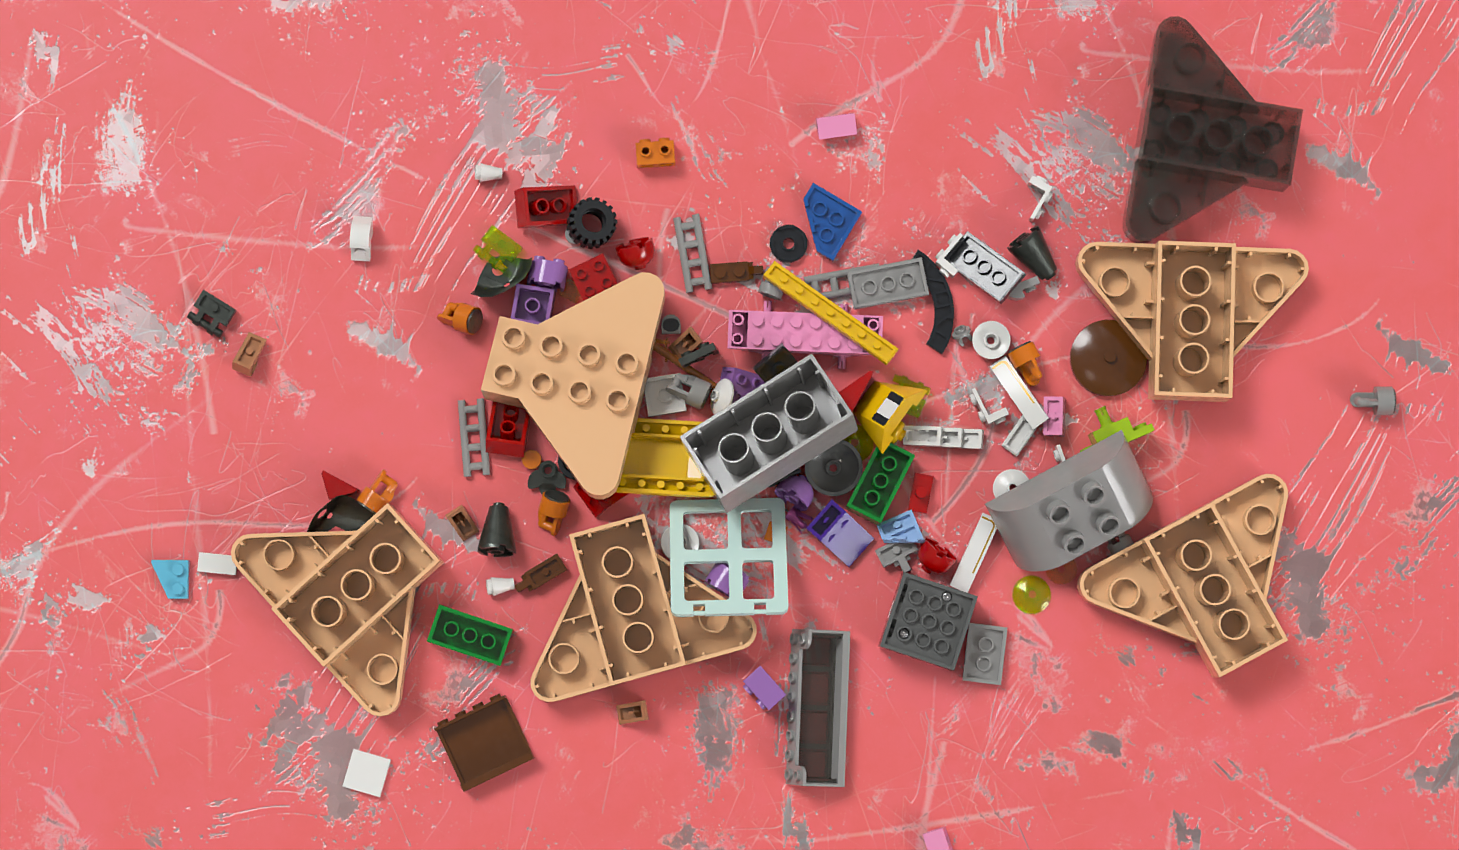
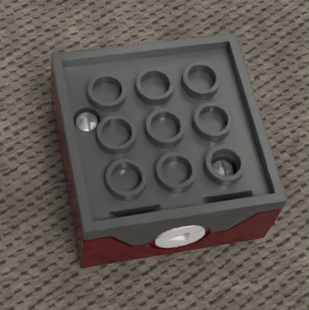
M903 572L878 647L954 671L978 596Z

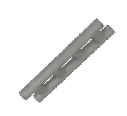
M699 214L692 215L693 221L681 223V217L673 218L686 293L694 292L693 286L703 284L705 290L712 289ZM694 229L696 240L685 241L683 230ZM697 247L699 258L688 260L686 249ZM701 266L703 277L691 279L690 267Z
M879 263L805 276L804 282L807 284L811 283V287L820 293L818 282L830 280L832 291L821 293L828 299L851 295L850 288L839 290L837 278L847 277L846 272L879 266Z
M484 398L477 399V405L466 406L465 400H459L458 413L464 477H471L472 470H482L483 475H491L489 453H486L487 426ZM466 413H478L479 424L467 425ZM468 432H479L480 443L469 444ZM481 451L482 462L470 463L469 452Z

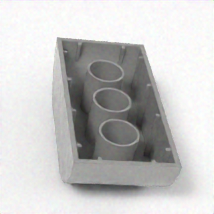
M1120 430L987 502L985 505L1015 564L1026 571H1045L1060 567L1134 527L1149 512L1153 503V495L1124 433Z

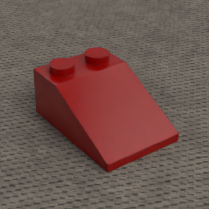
M576 185L523 187L514 191L518 228L568 225L566 222L569 213L577 204Z
M870 370L838 392L851 412H853L874 373Z
M493 401L486 436V453L524 458L530 416L524 408Z

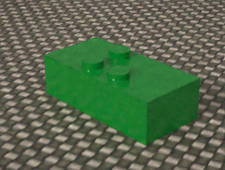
M892 443L889 444L883 454L876 446L845 509L879 526L915 455Z
M439 604L427 642L501 666L513 629Z

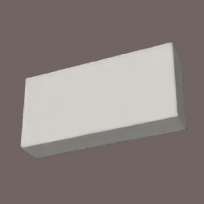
M1022 415L1001 446L1017 457L1037 427L1032 429Z
M199 552L198 572L227 575L237 574V567L233 563L231 555Z

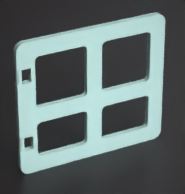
M750 498L726 513L718 499L675 500L671 502L670 588L672 615L675 617L745 616L754 614L782 615L788 611L785 503L782 499ZM770 512L772 514L773 545L771 548L742 547V513ZM685 514H727L728 547L726 549H684L683 516ZM744 563H773L774 597L772 599L743 598L742 565ZM686 564H728L729 599L685 600L684 566ZM754 605H766V609H754ZM693 606H705V611H693Z

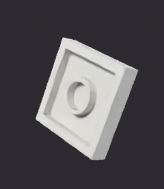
M675 374L647 379L645 397L648 417L686 411L685 400L666 391L667 385H671ZM681 383L679 388L683 390V386Z
M353 749L343 787L381 797L391 759Z

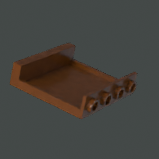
M499 693L489 698L491 702L485 705L483 702L472 706V711L466 713L463 710L455 714V719L448 721L446 718L438 722V727L434 728L457 774L463 792L535 758L506 695L501 696Z

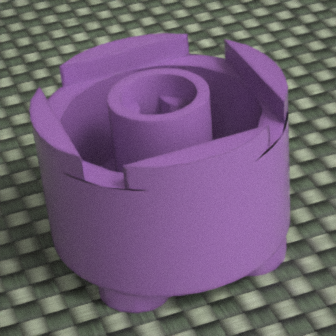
M534 256L526 284L555 289L556 292L557 289H560L563 292L568 267L564 265L565 261L561 259L550 261L546 260L543 256Z
M715 563L705 582L715 586L716 590L729 597V566L727 563ZM742 571L744 591L749 583V576Z

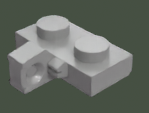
M888 543L875 550V553L883 568L894 564L895 567L900 566L902 571L907 573L911 571L907 562L911 559L909 555L918 549L915 543Z

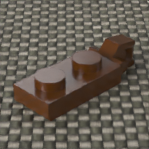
M748 261L710 264L711 283L754 280V275H763V266H753V262Z
M555 554L525 572L521 576L523 581L516 584L515 588L518 592L528 588L530 592L567 569L558 554Z

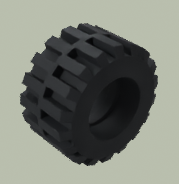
M589 197L586 200H581L573 207L567 218L566 223L568 225L566 228L567 231L570 230V238L574 237V243H581L580 247L583 248L585 246H588V249L593 247L599 248L613 236L616 230L615 226L617 225L616 213L611 211L613 209L611 205H606L607 201L603 200L600 202V198L596 197L592 200V197ZM593 214L598 217L602 225L599 232H590L585 229L582 224V216Z

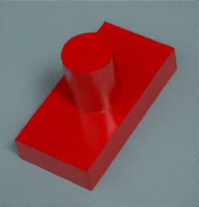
M914 473L908 511L912 509L913 512L927 514L934 476Z

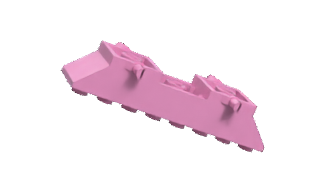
M764 301V311L729 310L728 349L757 352L762 354L763 359L782 343L790 353L823 354L838 357L837 369H841V362L842 369H846L847 357L871 355L813 313L772 312V301H768V308L767 301ZM845 304L844 310H845L847 313H848V304ZM852 315L882 337L883 316Z

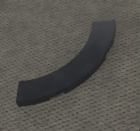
M917 250L912 259L922 257L927 286L934 305V325L926 345L943 354L953 328V299L948 283L939 272L936 264L923 252Z

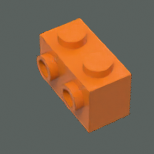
M659 138L658 141L652 142L651 139L639 140L636 143L637 168L675 166L674 140H670V138Z

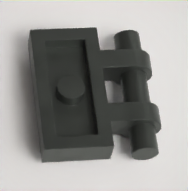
M203 290L193 305L199 309L197 315L190 311L187 318L192 320L194 325H200L206 329L210 335L214 334L220 338L223 331L218 328V325L222 323L227 327L237 310ZM205 314L214 318L212 323L203 319Z

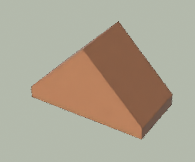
M689 327L668 348L675 356L682 358L681 354L689 350L694 352L698 349L699 345L703 344V341L694 329Z
M463 505L445 515L463 541L479 532V529Z
M646 700L616 706L619 725L649 720Z

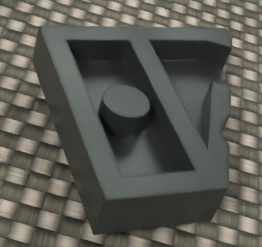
M705 342L698 346V350L694 352L689 350L681 354L682 358L678 359L681 366L684 368L705 359V357L711 354H718L719 352L714 343L709 344V342Z

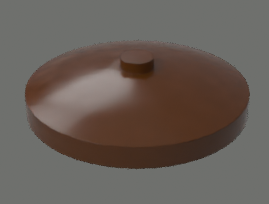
M1101 320L1088 325L1077 335L1070 350V366L1074 377L1082 387L1096 395L1116 396L1129 391L1140 381L1146 369L1147 358L1116 320Z

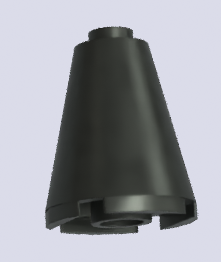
M1035 226L1030 229L1032 231L1030 234L1024 232L1012 241L1007 249L1041 280H1049L1056 275L1057 267L1039 226Z
M496 502L489 507L477 547V552L481 555L488 556V553L494 554V557H509L516 553L509 508L504 503Z

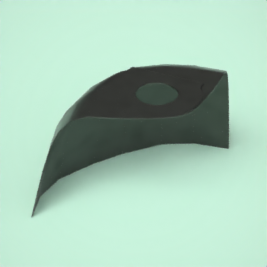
M491 258L482 270L477 286L471 294L479 297H493L507 291L526 277L531 268L532 258ZM495 264H501L504 267L502 275L496 276L493 274L492 267Z
M344 495L336 496L315 514L307 532H328L335 526L345 531H357L375 514L351 497ZM326 509L325 514L318 518L319 514ZM330 513L333 514L331 518H327Z

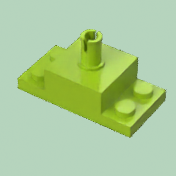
M1106 406L1094 411L1101 424L1100 429L1090 433L1088 437L1091 441V446L1122 430L1129 443L1153 432L1155 429L1152 423L1146 425V422L1132 428L1128 417L1112 422Z

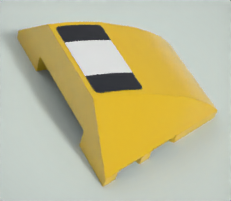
M874 381L854 408L853 414L882 454L894 439L891 434L912 405L917 407L927 393V390Z

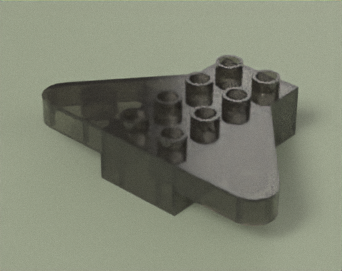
M1179 16L1164 19L1156 29L1152 42L1123 216V231L1126 237L1135 243L1146 244L1243 186L1283 192L1291 185L1303 109L1255 101L1196 29L1186 19Z

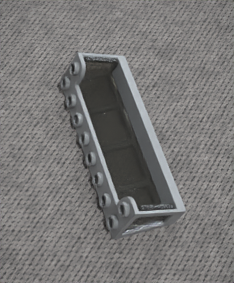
M792 629L790 635L791 653L789 655L790 672L788 675L790 689L787 695L789 711L787 712L788 730L786 732L787 750L785 752L787 766L784 773L786 784L845 787L850 631Z

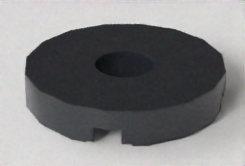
M794 225L778 227L770 238L772 254L777 260L784 263L798 261L807 250L805 233ZM785 239L793 240L794 246L791 249L783 246Z

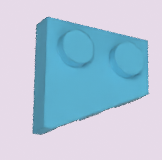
M151 560V564L168 599H189L190 560Z

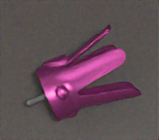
M794 506L790 511L785 509L788 512L785 519L792 522L802 534L799 527L806 529L808 525L798 516L807 520H812L813 517L802 513Z

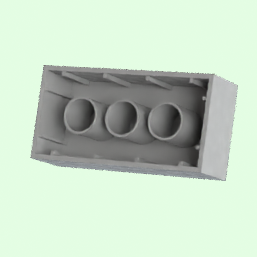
M810 354L680 436V439L692 461L726 513L853 434L858 430L853 413L813 354Z

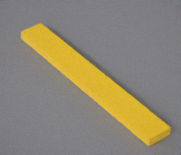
M776 261L763 274L764 279L886 366L898 352L897 347Z

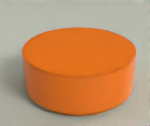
M535 450L526 451L524 458L522 457V463L528 469L538 468L542 461L541 455Z

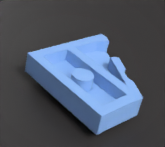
M912 509L881 522L879 526L877 525L884 543L925 542Z

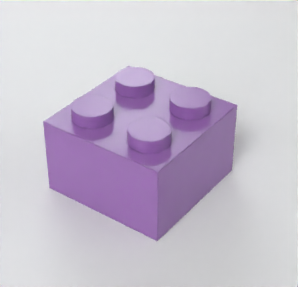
M517 283L511 319L538 325L551 318L556 295L555 289Z
M761 666L743 681L745 683L743 688L749 695L753 693L758 698L756 702L763 710L765 708L770 710L786 696L783 690Z

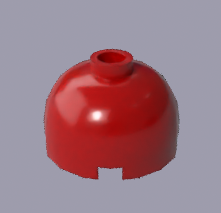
M649 237L629 240L626 246L621 243L615 248L620 262L629 268L634 267L635 270L646 268V264L653 259L655 253L653 239H649Z
M927 537L918 549V558L922 564L921 568L929 574L931 572L943 574L955 564L957 558L946 547L944 549L938 545L939 542Z

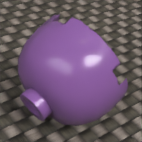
M792 475L780 481L775 489V494L778 498L782 499L785 504L787 501L795 504L794 507L800 511H806L814 497L813 488L807 477L803 475Z

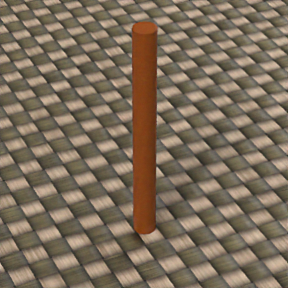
M654 342V351L688 374L711 383L712 390H714L717 383L690 365L683 368L678 360L680 358Z

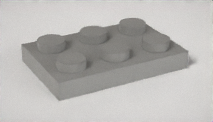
M969 623L962 681L1001 685L1007 627Z

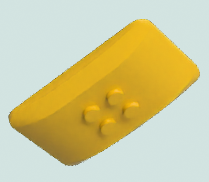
M638 418L635 432L631 435L620 484L616 492L677 497L715 496L680 439V436L702 422Z

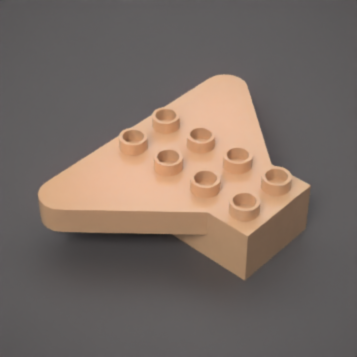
M1158 241L1156 244L1093 242L1082 248L1075 262L1076 271L1082 280L1149 360L1148 399L1226 402L1232 398L1233 357L1307 277L1309 270L1308 261L1304 255L1293 249L1236 247V243Z
M642 272L538 325L500 316L481 391L485 400L524 408L582 489L595 499L611 497L617 491L631 435L635 432L652 363L651 354L665 302L663 283L652 273Z
M1264 474L1255 477L1125 549L1084 570L1078 578L1077 589L1079 595L1084 601L1194 643L1212 677H1221L1288 641L1267 602L1288 499L1286 483L1274 474Z
M388 503L357 531L247 534L238 538L232 546V561L272 606L273 612L323 667H327L366 711L376 716L390 715L395 712L401 704L415 590L444 561L403 516Z
M645 514L569 534L580 575L532 674L531 689L540 700L554 702L739 651L750 646L755 640L757 634L756 624L749 615L675 617L672 615L670 562L656 553ZM684 572L685 600H726ZM693 606V611H705V606Z

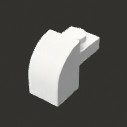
M353 217L350 231L351 260L370 262L373 217Z

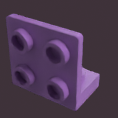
M734 367L722 368L720 380L729 379L733 383L734 396L732 403L765 383L756 373Z

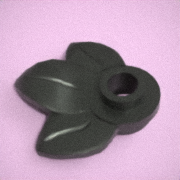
M544 461L540 464L538 470L530 474L528 479L529 489L539 487L541 494L547 490H556V487L564 489L566 487V478L558 471L554 462ZM546 467H551L552 472L550 474L545 473Z

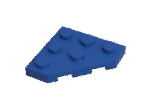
M813 183L803 201L816 252L834 261L862 211Z

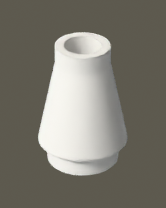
M482 163L475 165V180L483 182L502 179V168Z
M490 577V579L486 580L487 594L495 596L509 590H514V579Z

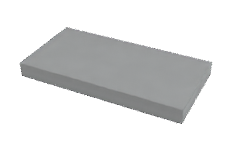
M922 257L846 272L854 310L929 295Z

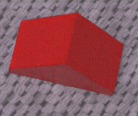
M324 470L321 474L329 500L340 495L349 496L358 493L359 489Z

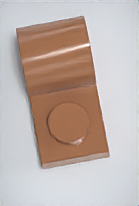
M249 332L232 362V369L251 377L267 339Z

